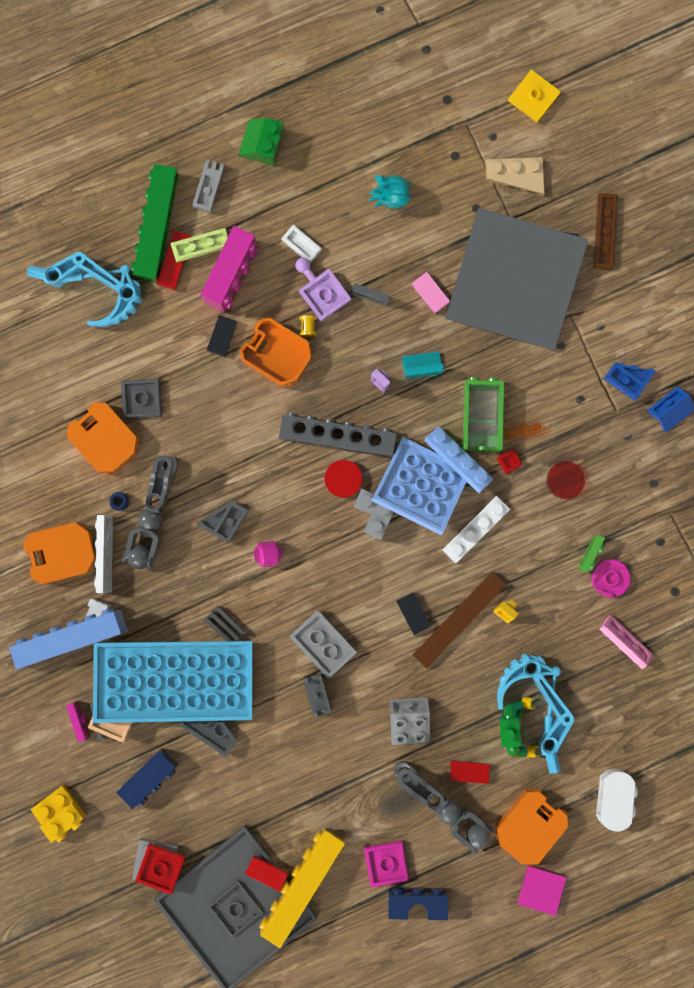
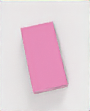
M427 272L412 283L414 289L434 314L450 303L449 299Z

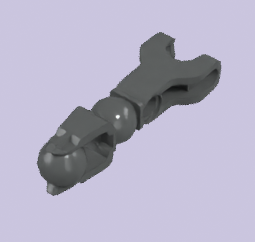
M159 456L156 458L150 476V485L145 500L146 506H144V510L138 517L139 527L132 529L129 533L126 551L122 560L123 563L128 561L135 569L148 567L151 570L154 567L155 556L162 540L161 535L157 531L162 525V508H164L179 464L177 459L172 456ZM166 462L168 463L167 470L164 468ZM154 496L160 499L158 507L152 505V498ZM138 533L143 534L145 537L150 536L153 538L151 550L143 545L134 546Z
M400 761L395 765L394 774L400 786L419 799L428 808L434 810L441 822L450 825L449 829L453 837L476 855H478V849H484L489 845L491 834L496 833L492 826L484 822L470 808L465 807L461 809L458 802L447 799L445 795L442 796L441 792L408 762ZM432 796H439V800L436 803L430 802ZM471 818L477 824L469 828L467 837H465L458 831V826L463 824L464 819Z

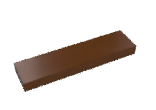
M599 193L597 195L593 269H613L618 194Z

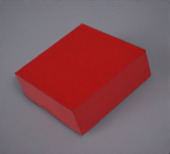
M514 448L496 458L505 474L523 465Z

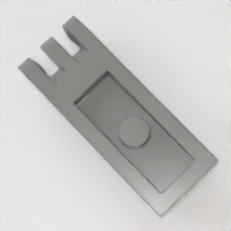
M206 159L192 206L195 209L211 213L225 164L221 163L218 170L217 161L213 162L211 168V160Z

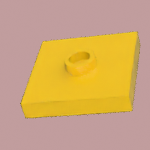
M530 70L508 98V102L538 123L560 95L561 91L533 70Z

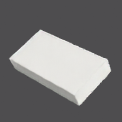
M295 225L281 238L299 256L307 258L310 264L322 251L320 246Z

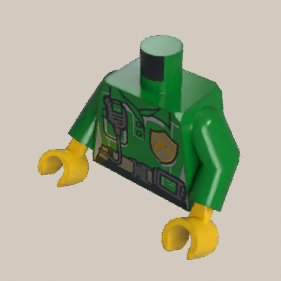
M524 697L522 701L508 704L502 710L499 719L501 746L506 747L507 753L511 757L527 756L528 758H537L540 756L535 754V749L539 748V746L525 747L522 710H534L536 706L531 705V702L535 698Z

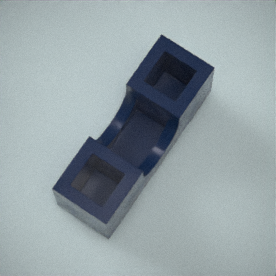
M393 887V890H388V919L408 920V912L411 906L422 904L427 908L428 920H448V894L442 888L424 890L421 887H414L412 890H404L403 887Z

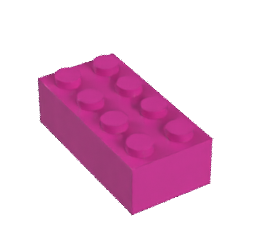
M233 226L200 294L205 304L224 313L232 307L234 302L233 296L235 292H239L242 286L241 279L243 275L248 274L251 266L249 263L252 258L256 257L259 250L255 235Z

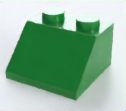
M266 117L250 119L238 156L275 166L285 132L284 123Z

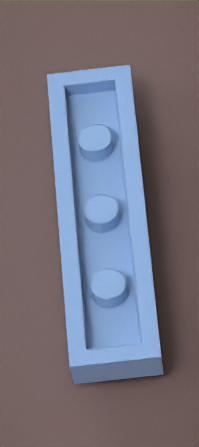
M439 426L425 438L424 441L478 493L492 482L493 478Z

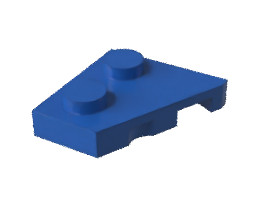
M615 362L603 379L635 401L656 370H646L639 368V366H627L623 363Z

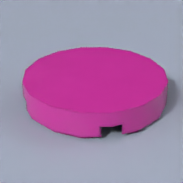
M609 559L603 560L595 566L592 571L591 580L593 587L599 594L612 598L626 592L630 585L631 577L626 565L618 560Z

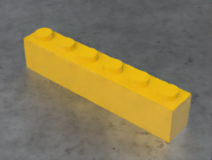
M323 828L322 832L319 830L313 839L315 843L312 848L308 847L302 857L304 859L300 866L297 865L292 872L294 877L290 883H285L281 890L282 896L279 901L276 899L270 908L271 914L268 918L264 917L259 925L261 929L260 936L278 948L282 947L345 845L344 840Z

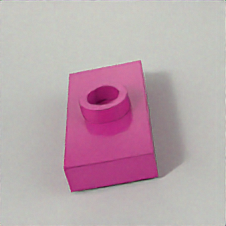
M78 701L66 705L77 741L82 742L88 739L90 736L86 728L87 719L85 714L81 713Z

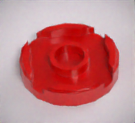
M337 460L326 470L324 476L325 485L334 496L340 498L350 497L360 489L362 473L353 462Z

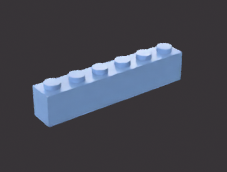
M113 608L101 611V616L96 617V614L84 617V622L79 623L78 620L67 623L66 628L62 629L61 626L49 629V634L44 635V632L32 635L33 639L27 641V638L15 641L16 645L9 647L15 668L19 669L128 632L121 609L114 611Z

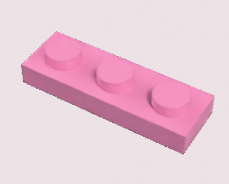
M609 615L604 620L600 630L640 668L643 669L648 666L653 654L616 619Z

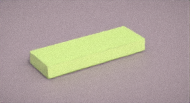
M226 228L171 243L176 262L222 250L228 235Z

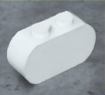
M608 769L601 774L596 812L598 820L607 829L617 832L627 829L632 824V817L634 818L636 814V808L633 806L634 798L637 797L638 793L633 778L620 769Z

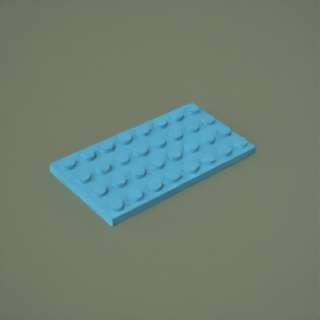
M252 641L94 643L93 723L252 720Z

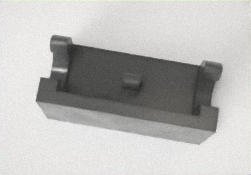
M322 673L303 678L313 716L318 717L324 713H332Z

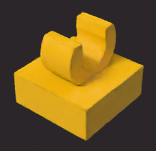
M513 599L507 603L503 601L496 606L493 612L506 623H510L519 614L514 610L518 603Z

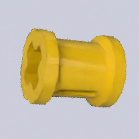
M300 316V337H316V316Z

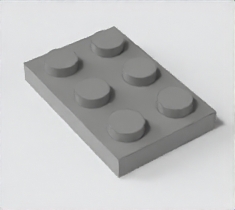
M318 610L289 636L328 679L357 653Z

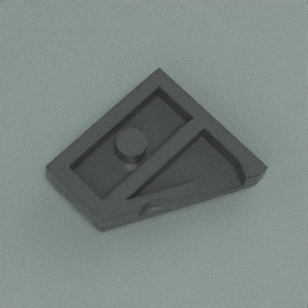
M230 501L211 513V515L200 520L196 525L223 541L230 543L248 510Z

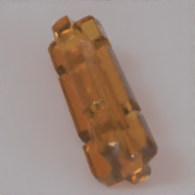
M534 423L531 426L525 425L514 428V430H505L504 437L508 441L514 439V437L521 438L532 435V433L538 434L542 432L540 423Z

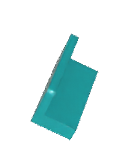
M438 351L402 357L405 379L440 375L444 371Z

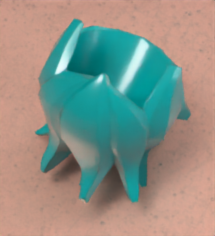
M380 174L379 177L377 175L374 176L378 187L369 192V194H374L369 201L379 200L375 207L385 205L389 208L397 209L402 208L411 200L409 188L412 186V182L398 175L383 177Z

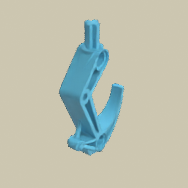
M76 252L46 269L31 265L27 268L28 277L44 280L46 284L56 288L62 287L67 282L81 281L83 278L93 277L116 291L118 299L112 313L102 320L87 321V325L90 327H109L120 324L122 320H128L130 314L134 315L138 311L136 306L141 305L143 302L140 290L142 288L135 280L131 279L130 275L132 272L128 265L121 266L119 270L105 271L85 254ZM59 273L58 279L52 281V276ZM122 273L121 281H118L111 274ZM127 291H133V295L130 298H125Z
M522 654L520 660L513 659L510 662L511 666L509 668L506 667L503 671L504 675L500 677V684L497 689L498 709H503L504 694L512 683L524 678L531 677L549 705L548 714L545 715L543 734L539 738L538 745L541 748L542 755L546 757L549 773H558L561 770L557 753L574 722L573 715L555 693L556 678L561 674V670L556 666L551 668L546 666L545 661L538 655L536 657L534 655ZM529 663L535 664V670L532 673H528L526 670ZM545 675H553L551 686L545 680ZM547 740H552V747L546 749L544 743Z

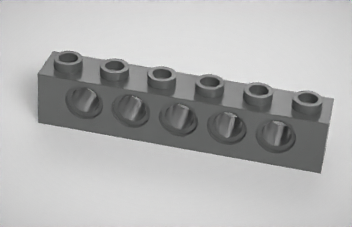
M295 413L282 415L279 433L280 440L393 457L396 433H393L392 429L382 428L379 431L374 430V427L369 425H363L362 428L355 427V423L344 422V425L336 424V420L325 419L324 422L318 421L317 417L314 416L299 418V414ZM304 424L306 426L305 431L297 433L295 431L296 425ZM316 427H322L325 430L322 436L314 434ZM335 430L343 432L344 435L341 439H335L332 436ZM354 433H359L362 435V440L356 443L351 439V436ZM373 436H378L381 439V443L377 446L372 445L370 439Z

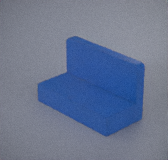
M676 387L649 408L648 411L652 417L660 422L663 431L668 432L694 411V405L690 395Z

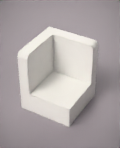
M91 598L87 605L90 608L86 617L96 614V617L101 616V611L110 609L112 605Z

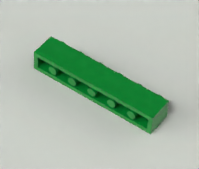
M154 164L153 170L149 172V181L151 182L150 187L146 189L145 193L147 203L142 209L143 224H140L138 229L140 240L135 245L136 261H133L131 266V272L136 279L156 283L158 281L179 177L176 167Z

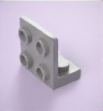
M428 697L389 700L392 745L429 743L430 711Z

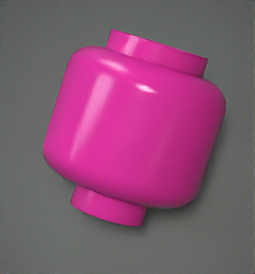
M275 541L260 542L254 548L255 562L259 563L261 567L276 566L280 558H283L282 547H278Z

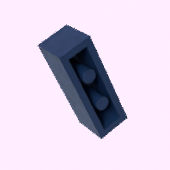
M161 748L116 793L132 810L136 806L140 808L148 800L146 796L150 792L154 794L162 786L160 782L164 778L168 780L176 773L174 768L178 764Z

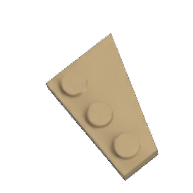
M542 157L488 159L485 161L486 181L507 187H516L525 192L530 191L537 193L539 196H544Z

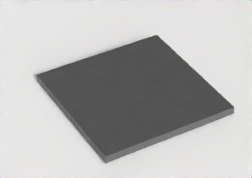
M478 208L445 319L554 351L588 239Z
M246 824L177 880L172 895L162 892L153 900L221 988H234L318 919L317 914L308 904L281 948L260 936V923L264 917H269L272 912L270 908L276 899L279 901L282 893L245 875L254 855L278 866ZM286 878L283 886L286 882L290 883V880L288 878Z

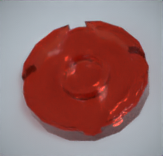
M560 462L549 469L546 476V484L549 491L555 497L570 499L576 497L583 490L585 485L584 473L573 462Z

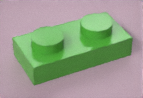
M600 535L593 536L577 567L578 570L588 572L594 568L596 564L594 559L597 553L600 554L605 546V543H603L604 537Z

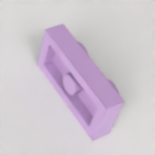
M376 369L371 374L370 381L383 393L389 389L390 377L383 370L379 372Z

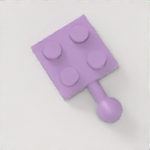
M299 258L296 261V269L304 273L310 281L298 291L320 322L351 301L350 296L330 269L316 277L310 269V261L307 258Z

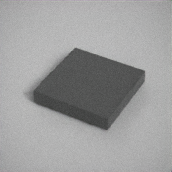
M159 378L121 381L123 419L162 417Z

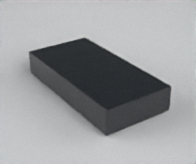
M221 315L218 316L207 352L222 357L226 356L237 325L236 320Z
M414 592L396 601L413 635L431 627Z

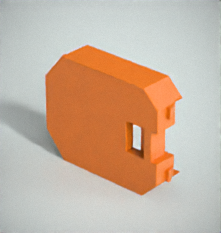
M271 318L257 321L254 328L256 334L249 344L245 342L239 350L243 364L282 388L292 386V384L299 381L311 362L310 354H312V348L309 347V342ZM261 336L260 340L258 341V343L256 344V346H255V348H254L255 343L257 342V340H258L259 337ZM263 340H268L262 351L259 352L258 348Z
M94 402L87 409L89 412L79 421L75 419L68 425L67 438L97 472L104 474L115 473L137 455L139 438L110 405ZM93 416L94 419L84 427L83 424Z
M77 522L30 533L23 543L25 553L30 555L32 568H29L31 579L40 584H48L91 573L95 565L96 549L92 532L86 529L83 524ZM35 552L39 554L40 566H38Z
M536 788L525 789L495 825L496 839H498L499 845L521 864L526 865L539 864L568 828L567 812L557 806L554 809L546 802L547 798L542 794L543 792ZM542 804L551 811L550 814L541 807ZM538 809L549 817L547 821L537 813Z

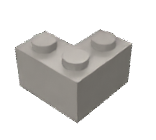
M361 489L354 508L371 515L363 533L381 540L393 515V511L371 501L374 494Z

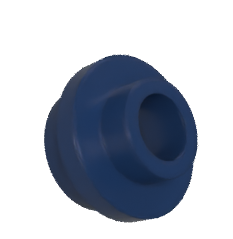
M116 492L110 497V506L116 511L125 510L129 505V498L123 492ZM118 498H122L123 503L121 505L117 504Z

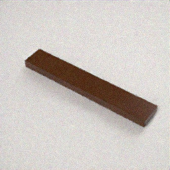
M491 572L412 655L427 669L497 596L506 584Z

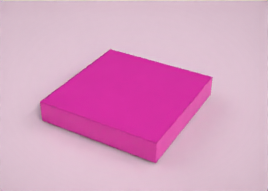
M402 840L364 847L371 887L409 881Z
M528 865L517 901L518 905L556 916L566 876Z

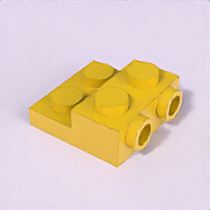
M62 785L31 809L42 825L40 827L51 843L55 840L59 843L68 836L66 832L69 829L76 830L83 824L82 820L86 817V814L65 785Z

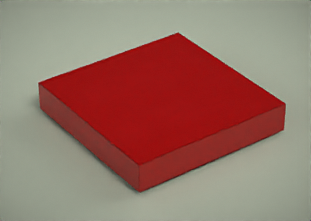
M149 842L135 882L172 895L186 855Z

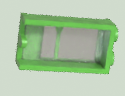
M470 377L464 382L462 449L464 451L501 452L503 450L504 381H499V378H488L487 381H480L478 377Z

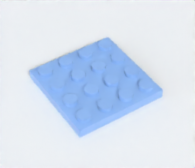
M402 437L371 501L442 535L466 484V480L439 454Z

